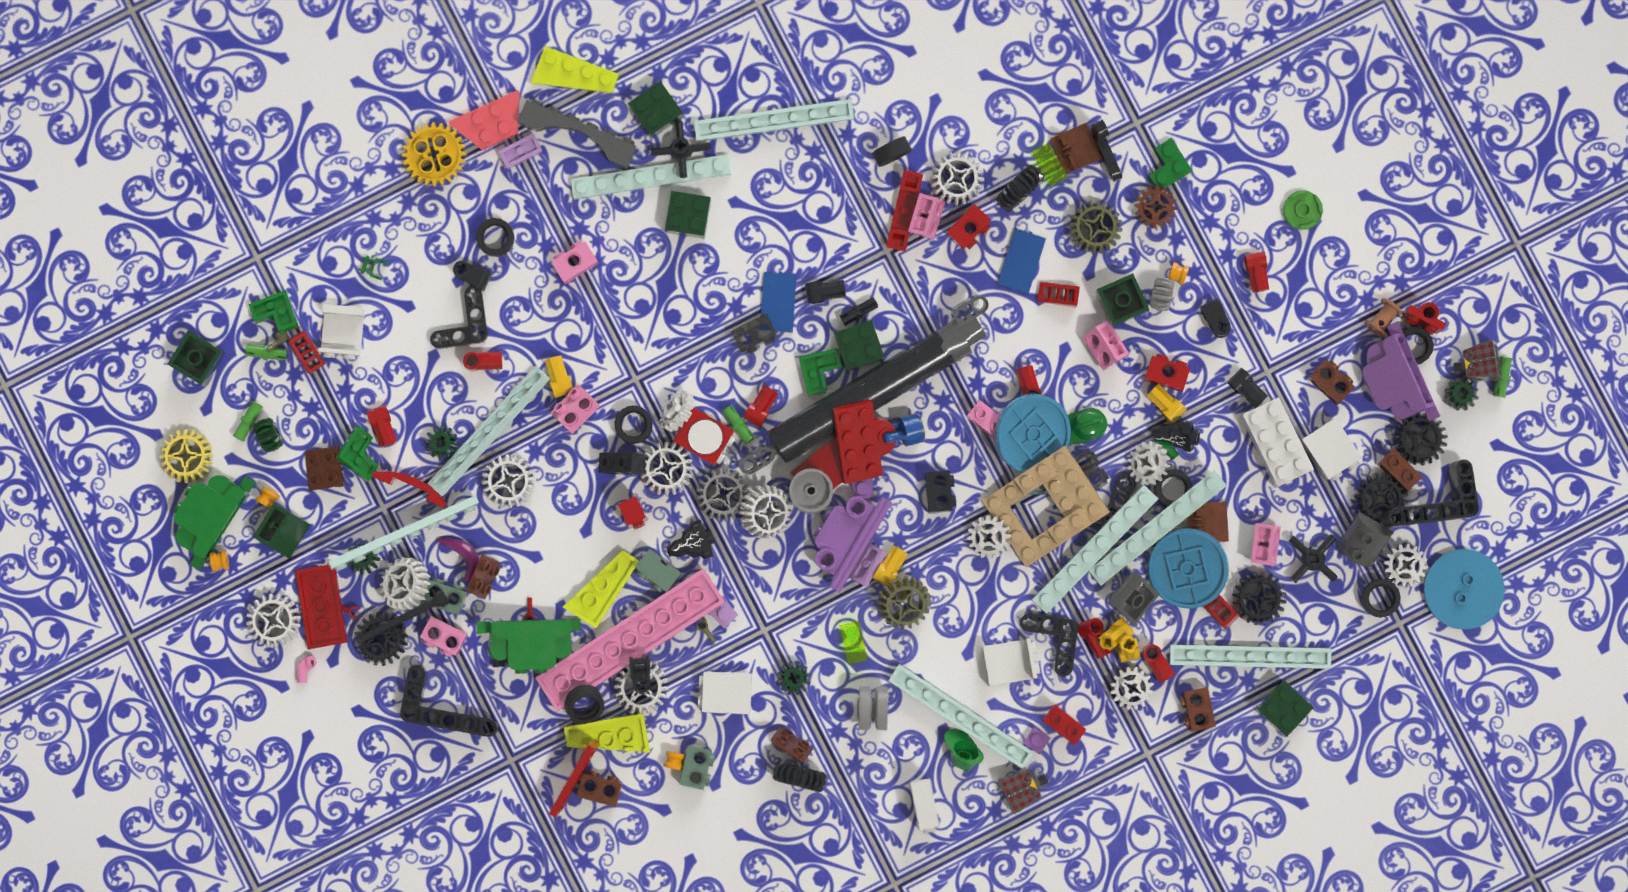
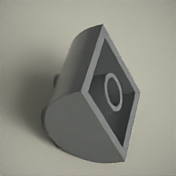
M1358 512L1341 538L1338 547L1342 554L1352 562L1364 567H1371L1394 532L1363 513Z
M1132 571L1130 575L1123 578L1119 589L1111 593L1107 603L1135 626L1157 599L1159 593L1143 577Z

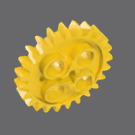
M432 122L431 128L424 123L423 130L417 127V134L410 132L413 138L405 139L409 145L403 146V149L407 152L403 153L402 157L407 158L403 162L404 165H409L406 169L407 173L413 171L412 179L418 176L417 182L419 184L425 180L427 187L430 182L436 187L437 182L444 186V180L446 179L451 183L452 175L458 178L456 171H463L459 165L466 164V161L461 159V157L467 156V153L461 151L466 146L465 144H459L463 140L462 137L455 138L457 135L456 130L450 133V126L444 129L443 123H440L437 128L435 123ZM429 138L432 139L435 151L439 153L436 157L440 171H437L435 161L430 156L432 155V150L428 142ZM439 138L446 139V144L443 147L436 146V141ZM419 144H426L427 149L425 152L420 153L417 151ZM444 157L452 158L451 164L443 166L441 163ZM426 162L432 163L433 166L428 172L422 170Z

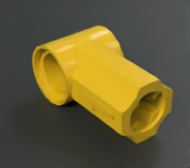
M555 356L545 360L555 398L567 395L573 389L570 376L567 375L562 356Z
M1160 384L1146 396L1161 410L1160 413L1171 424H1174L1187 411L1185 406L1179 400L1173 398Z
M893 545L883 563L878 567L873 579L889 587V580L894 582L898 575V570L908 554Z
M1121 617L1108 627L1109 630L1099 637V644L1103 649L1110 651L1122 642L1124 636L1133 635L1135 632L1125 619Z
M1131 635L1124 636L1120 645H1117L1120 662L1139 659L1140 651L1137 639L1131 637Z

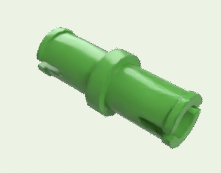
M247 344L245 356L263 358L266 361L268 359L286 361L287 349L274 348L268 352L266 348L269 345Z
M1500 356L1503 380L1496 381L1493 396L1506 398L1508 380L1511 379L1509 373L1513 358Z
M254 401L251 402L245 415L240 418L241 422L233 437L242 442L245 441L251 427H254L255 420L263 406Z
M733 405L722 411V414L725 415L732 425L731 429L738 433L745 445L755 439V436L745 424V419L739 416Z

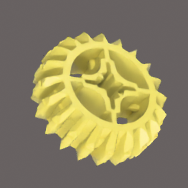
M184 429L182 435L177 430L176 438L172 434L169 435V438L172 440L171 442L163 441L167 448L160 447V450L165 452V455H159L160 459H165L164 462L160 463V466H168L164 473L171 472L169 476L171 479H174L177 475V482H181L183 477L185 483H189L190 477L193 482H196V475L200 478L204 477L201 473L202 470L207 473L209 472V469L205 466L206 464H213V462L208 461V458L214 457V454L207 453V451L213 448L212 446L205 447L209 440H202L203 434L199 433L196 436V431L192 430L189 435L188 430ZM189 440L199 445L201 453L192 452ZM183 441L180 451L171 454L173 448ZM186 451L188 454L193 455L190 456V459L188 458V461L181 457H177L182 456L183 454H185L184 452ZM201 459L200 464L190 471L192 462ZM171 460H180L183 472L176 470Z

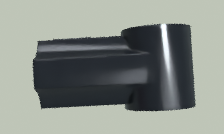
M844 280L825 283L817 281L805 284L808 304L846 298Z
M1240 368L1227 381L1229 386L1235 392L1241 394L1254 408L1259 406L1268 397L1254 382L1252 376L1243 368Z

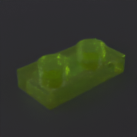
M1050 143L1031 152L1049 187L1068 178Z
M859 621L839 625L848 665L867 661L868 658Z

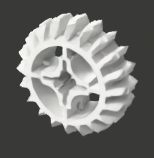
M950 152L949 160L944 155L941 157L944 162L943 164L940 161H936L939 169L932 168V172L937 175H931L930 179L937 180V182L932 183L931 186L932 188L938 187L934 192L935 195L943 193L940 196L941 200L948 197L947 204L951 203V199H955V206H958V200L960 199L963 205L966 204L965 198L972 202L973 197L971 194L978 196L979 192L976 189L982 190L983 188L978 183L984 182L983 177H978V175L983 174V170H976L979 168L980 163L978 162L973 165L974 157H971L969 161L966 160L968 153H965L964 157L960 158V152H957L956 158H953V154ZM959 163L968 168L957 170L952 164ZM947 168L950 179L942 185L941 174ZM973 173L974 183L968 190L964 180L969 174ZM953 174H958L962 176L961 183H957V181L955 183L953 181ZM958 187L963 193L954 194L946 189Z
M668 442L664 443L665 448H661L660 443H657L658 450L655 451L651 446L652 454L644 453L648 460L645 463L646 474H642L641 479L648 478L644 483L645 486L652 483L650 491H654L657 487L658 495L661 494L662 490H665V496H668L671 489L673 495H676V487L683 491L684 489L681 484L689 485L685 478H692L693 476L688 474L687 471H693L694 468L692 466L687 467V464L693 461L692 459L685 460L689 453L681 454L683 451L682 446L675 450L676 443H673L671 448H668ZM665 453L675 454L681 461L671 463L667 461ZM659 455L660 466L650 471L653 459ZM663 459L665 460V463L668 464V466H672V468L669 470L670 479L668 475L665 474V471L663 473L661 472V469L664 468ZM683 467L680 479L674 483L673 472ZM663 475L666 477L669 485L659 484L652 477Z
M506 454L505 461H503L501 456H498L499 463L491 460V464L494 467H485L490 473L482 474L483 477L488 478V481H482V485H488L483 491L485 493L491 491L487 498L490 500L495 496L496 498L493 501L495 505L501 500L502 508L505 507L506 502H508V507L512 508V502L515 501V504L519 507V499L526 503L527 499L524 495L532 496L528 489H535V486L531 485L530 482H535L536 478L529 477V475L535 472L534 470L527 471L531 466L529 463H526L524 466L522 465L525 460L524 458L516 462L517 455H513L512 460H510L509 454ZM506 465L517 466L523 472L514 475L510 474ZM501 468L502 478L493 484V477L496 471ZM506 474L510 476V478H514V480L511 482L512 489L510 486H508V484H503L506 481ZM525 478L524 488L517 495L516 484ZM507 488L512 497H502L495 490Z
M764 484L762 487L756 486L755 491L749 490L750 496H744L746 502L740 503L744 507V510L739 511L740 514L744 515L740 519L741 522L745 523L743 527L748 530L749 534H755L757 538L763 537L768 539L769 536L776 537V532L781 534V527H788L785 522L786 520H791L788 514L793 512L791 509H788L791 505L790 501H786L788 496L783 494L782 489H777L773 485L769 487V485ZM771 496L776 501L777 508L773 507V501H771ZM767 509L771 510V511H767V513H764V514L761 513V512H765V510H767ZM754 515L758 516L759 522H761L760 527L756 523Z
M402 557L401 559H395V563H389V569H384L386 574L381 576L384 580L383 583L379 584L383 587L380 593L384 595L382 599L387 602L386 605L394 608V610L406 612L415 608V606L421 605L420 600H426L424 595L429 593L427 586L431 585L427 580L431 576L427 574L428 569L423 567L424 564L416 561L414 558Z
M272 593L269 594V600L263 595L261 596L263 603L255 600L254 602L258 607L250 606L249 608L254 611V614H247V617L252 618V621L246 622V625H253V628H250L248 632H256L252 637L254 640L261 637L259 640L260 645L267 640L266 647H270L273 642L274 647L278 648V641L285 646V638L289 641L293 640L290 633L298 634L293 628H300L301 626L295 623V620H300L301 616H294L295 613L299 612V609L295 608L292 610L291 608L295 603L292 601L287 604L289 598L286 596L281 601V594H277L275 600ZM279 604L278 608L270 614L262 611L268 605ZM284 608L289 615V625L282 620ZM274 615H276V620L278 621V623L282 624V626L279 624H273V626H271L272 622L266 616L274 617ZM259 616L266 622L264 632L260 630L258 625ZM279 627L285 630L280 636L268 637L275 628Z
M629 665L626 666L627 673L620 670L619 673L624 677L622 679L616 677V680L621 682V685H614V688L621 690V692L615 693V696L622 695L623 698L618 702L622 704L626 701L625 710L632 706L631 713L633 714L636 708H639V714L643 713V709H646V713L650 714L649 707L652 706L656 711L658 708L655 703L664 704L659 699L660 697L667 698L666 694H662V690H669V687H663L662 683L668 682V679L661 680L660 677L665 674L663 671L659 674L656 673L659 666H655L653 670L651 669L650 673L651 681L655 677L658 683L657 695L651 690L649 691L650 694L636 695L637 692L634 690L630 698L627 697L625 692L626 681L632 684ZM639 680L637 683L640 682V684H642V682L645 683L646 680ZM641 695H646L652 699L651 702L643 705L634 703Z

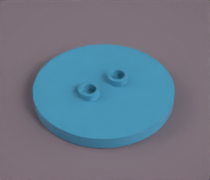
M1026 394L1011 401L1001 412L995 427V444L1000 457L1009 467L1022 473L1066 445L1068 448L1071 437L1069 418L1063 407L1054 399L1041 394Z
M1183 528L1168 533L1155 545L1149 558L1148 573L1153 588L1163 600L1176 607L1191 609L1207 605L1218 597L1228 580L1229 562L1224 548L1213 536L1202 530Z
M1459 549L1442 555L1430 566L1425 576L1423 592L1428 609L1438 621L1451 628L1466 630L1480 627L1494 618L1503 603L1505 586L1499 568L1489 557L1474 550Z

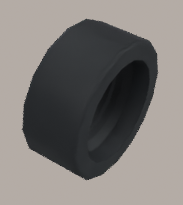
M903 136L879 147L872 154L878 166L882 167L907 155L912 149L906 137Z
M491 218L480 224L476 233V240L483 253L492 257H500L507 254L514 245V232L506 221L499 218ZM492 226L503 228L507 234L505 245L499 249H491L484 242V233Z
M1410 327L1403 331L1405 338L1414 334L1422 337L1425 341L1426 347L1423 355L1415 358L1417 365L1422 364L1433 353V339L1422 328Z
M636 405L621 409L614 421L618 436L624 442L630 444H639L645 441L653 429L649 413L644 408ZM630 413L640 414L645 420V429L638 436H629L622 429V421Z
M1177 469L1166 471L1168 474H1162V481L1156 480L1154 485V494L1163 506L1168 507L1176 501L1167 499L1162 493L1161 487L1167 478L1176 477L1182 480L1185 485L1184 494L1192 488L1189 476Z
M1384 579L1375 580L1367 584L1361 595L1362 606L1366 612L1380 618L1393 614L1398 609L1401 600L1400 592L1396 585ZM1376 587H1385L1392 593V603L1385 610H1377L1370 604L1369 595Z
M591 685L574 687L566 695L564 701L568 716L573 722L578 724L596 721L602 715L605 707L600 692ZM585 697L595 698V703L589 710L584 712L574 711V705L580 699Z

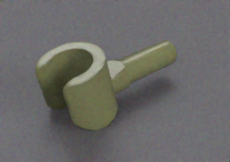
M287 332L282 334L276 333L277 340L269 345L266 350L270 352L277 345L285 343L289 339Z
M702 617L704 623L699 625L695 622V625L699 631H703L712 643H715L716 639L709 631L707 620L705 617Z

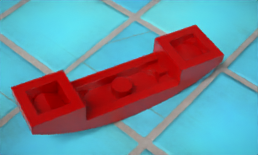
M904 169L887 240V248L906 251L910 234L908 230L924 175L922 173Z
M388 471L374 472L372 474L373 478L391 486L394 480L398 479L428 492V502L444 509L448 508L445 500L433 488L412 476Z

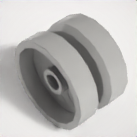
M813 468L804 469L791 480L789 487L790 500L800 512L809 515L818 514L824 511L831 503L833 497L832 482L820 470ZM808 488H814L815 493L813 495L808 494Z
M859 686V699H857L859 730H869L871 728V718H875V728L877 730H887L888 686H877L875 689V699H871L870 686Z

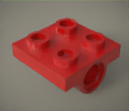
M1432 302L1424 303L1419 308L1409 305L1403 311L1406 323L1412 326L1417 324L1423 327L1430 335L1440 333L1446 325L1445 322L1437 319L1439 308ZM1423 310L1429 313V318L1423 315Z

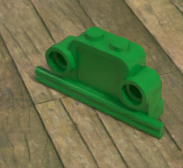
M216 475L210 478L208 486L203 483H196L187 488L184 493L186 496L182 503L179 502L173 512L175 513V523L181 526L175 535L177 543L195 554L190 563L191 566L199 571L202 569L210 556V552L216 547L256 482L245 476L238 486L227 477Z
M580 619L476 621V634L489 633L488 654L495 660H505L506 665L515 670V674H526L527 670H535V673H547V669L555 666L556 658H565L570 654L571 631H581Z

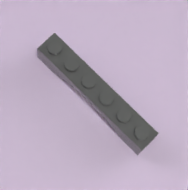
M532 99V102L526 100L517 121L519 125L535 132L548 129H566L578 132L596 143L605 153L611 164L629 170L637 151V146L634 145L635 142L625 137L623 140L616 137L617 134L609 130L602 132L598 130V126L590 122L583 124L579 122L580 119L570 114L568 117L561 114V110L554 107L550 109L545 108L542 102Z

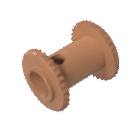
M1382 298L1381 302L1384 304L1382 309L1372 322L1365 320L1364 323L1374 334L1387 338L1388 335L1384 332L1387 326L1390 325L1396 315L1403 317L1404 312L1394 302Z

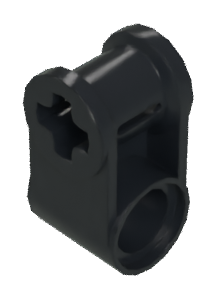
M463 260L456 262L453 266V273L458 279L479 288L481 291H485L493 274L488 270ZM464 265L467 273L459 275L460 272L457 269L458 267L462 268Z
M1216 298L1200 306L1201 313L1209 324L1214 336L1225 338L1230 332L1231 325L1220 300ZM1218 324L1226 326L1223 333L1221 330L1217 331Z
M646 655V657L633 658L631 656L629 657V667L633 689L638 694H646L651 689L650 656ZM641 679L647 681V687L644 690H638L636 687V683Z

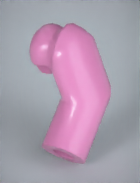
M306 656L297 664V683H307V672L317 662L315 657Z

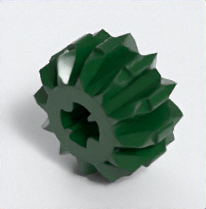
M1459 377L1455 378V383L1452 381L1448 383L1451 388H1445L1444 390L1450 394L1444 397L1445 400H1452L1448 406L1451 407L1456 404V411H1459L1461 406L1464 411L1468 410V405L1471 407L1475 405L1472 400H1478L1479 398L1477 395H1473V393L1479 391L1478 388L1472 389L1471 387L1474 385V382L1472 381L1467 384L1468 379L1466 377L1463 378L1462 383ZM1460 389H1462L1461 392L1465 391L1466 395L1463 396V399H1461V396L1458 397L1457 393L1460 392Z
M262 419L254 424V432L261 448L265 452L275 451L283 446L281 433L273 419Z
M443 425L440 427V432H438L436 427H433L435 434L427 433L431 440H424V443L431 444L426 448V451L433 450L431 453L432 457H435L438 453L440 460L443 459V453H445L447 458H450L449 450L456 453V449L452 448V445H459V442L452 441L457 438V434L450 435L452 432L451 428H448L445 432V426ZM442 437H444L446 445L444 447L441 445V448H439L437 440L439 438L442 440Z
M362 541V546L367 544L366 541ZM357 542L354 543L356 548L360 547V545ZM371 552L367 554L366 558L368 560L366 562L355 563L353 560L347 566L355 565L352 570L354 573L360 568V575H364L366 568L367 572L371 574L370 566L377 569L378 565L373 562L380 561L381 558L374 557Z
M790 661L789 666L791 669L788 670L783 665L782 668L786 673L778 672V675L783 676L784 679H779L777 682L786 683L781 687L782 691L790 687L788 690L789 695H791L793 688H795L796 695H799L798 687H801L805 692L807 689L802 684L810 685L811 683L809 680H804V677H810L811 673L803 674L807 666L799 670L800 662H797L796 668H793V663ZM793 672L800 676V680H797L798 683L796 684L788 680V677H791L790 674Z

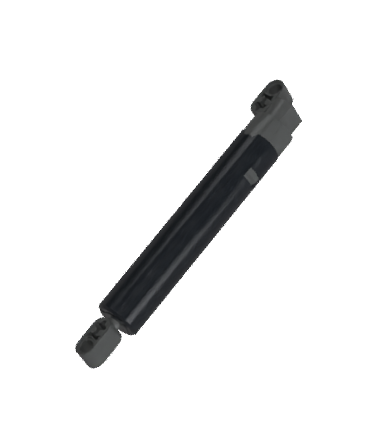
M974 295L956 305L951 311L953 321L914 343L907 350L899 352L770 429L768 436L772 444L769 446L761 445L742 456L738 462L739 469L744 474L751 475L770 464L777 454L785 463H789L836 435L832 408L871 400L873 402V409L876 411L923 383L925 379L933 377L972 353L970 346L986 337L976 317L988 309V300L981 295ZM976 299L983 301V306L979 310L974 308ZM970 308V310L973 311V314H971V312L969 311L964 313L963 319L960 317L957 318V316L959 315V310L964 312ZM763 450H765L766 452L770 451V453L768 454V459H765L764 457L758 459L760 464H757V461L752 457L756 455V457L759 458L760 456H762ZM745 460L753 461V467L750 470L743 469Z

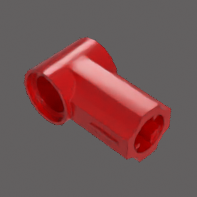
M1265 251L1244 254L1246 271L1249 272L1252 293L1269 290Z
M468 352L463 357L464 367L471 372L503 369L502 352ZM475 357L478 363L470 367L466 363L467 359Z
M1033 365L1016 369L1023 395L1030 391L1042 395Z
M763 385L755 401L746 410L743 418L760 428L769 414L768 411L775 402L778 393Z
M386 405L366 412L369 422L376 432L381 448L398 442Z
M1093 618L1081 622L1078 626V632L1082 638L1087 639L1096 658L1100 659L1110 654L1113 650L1109 651L1100 646L1099 637L1104 634V625L1100 619Z
M1148 644L1143 647L1141 655L1148 663L1159 683L1175 675L1157 645ZM1151 647L1156 650V656L1153 659L1147 657V650Z

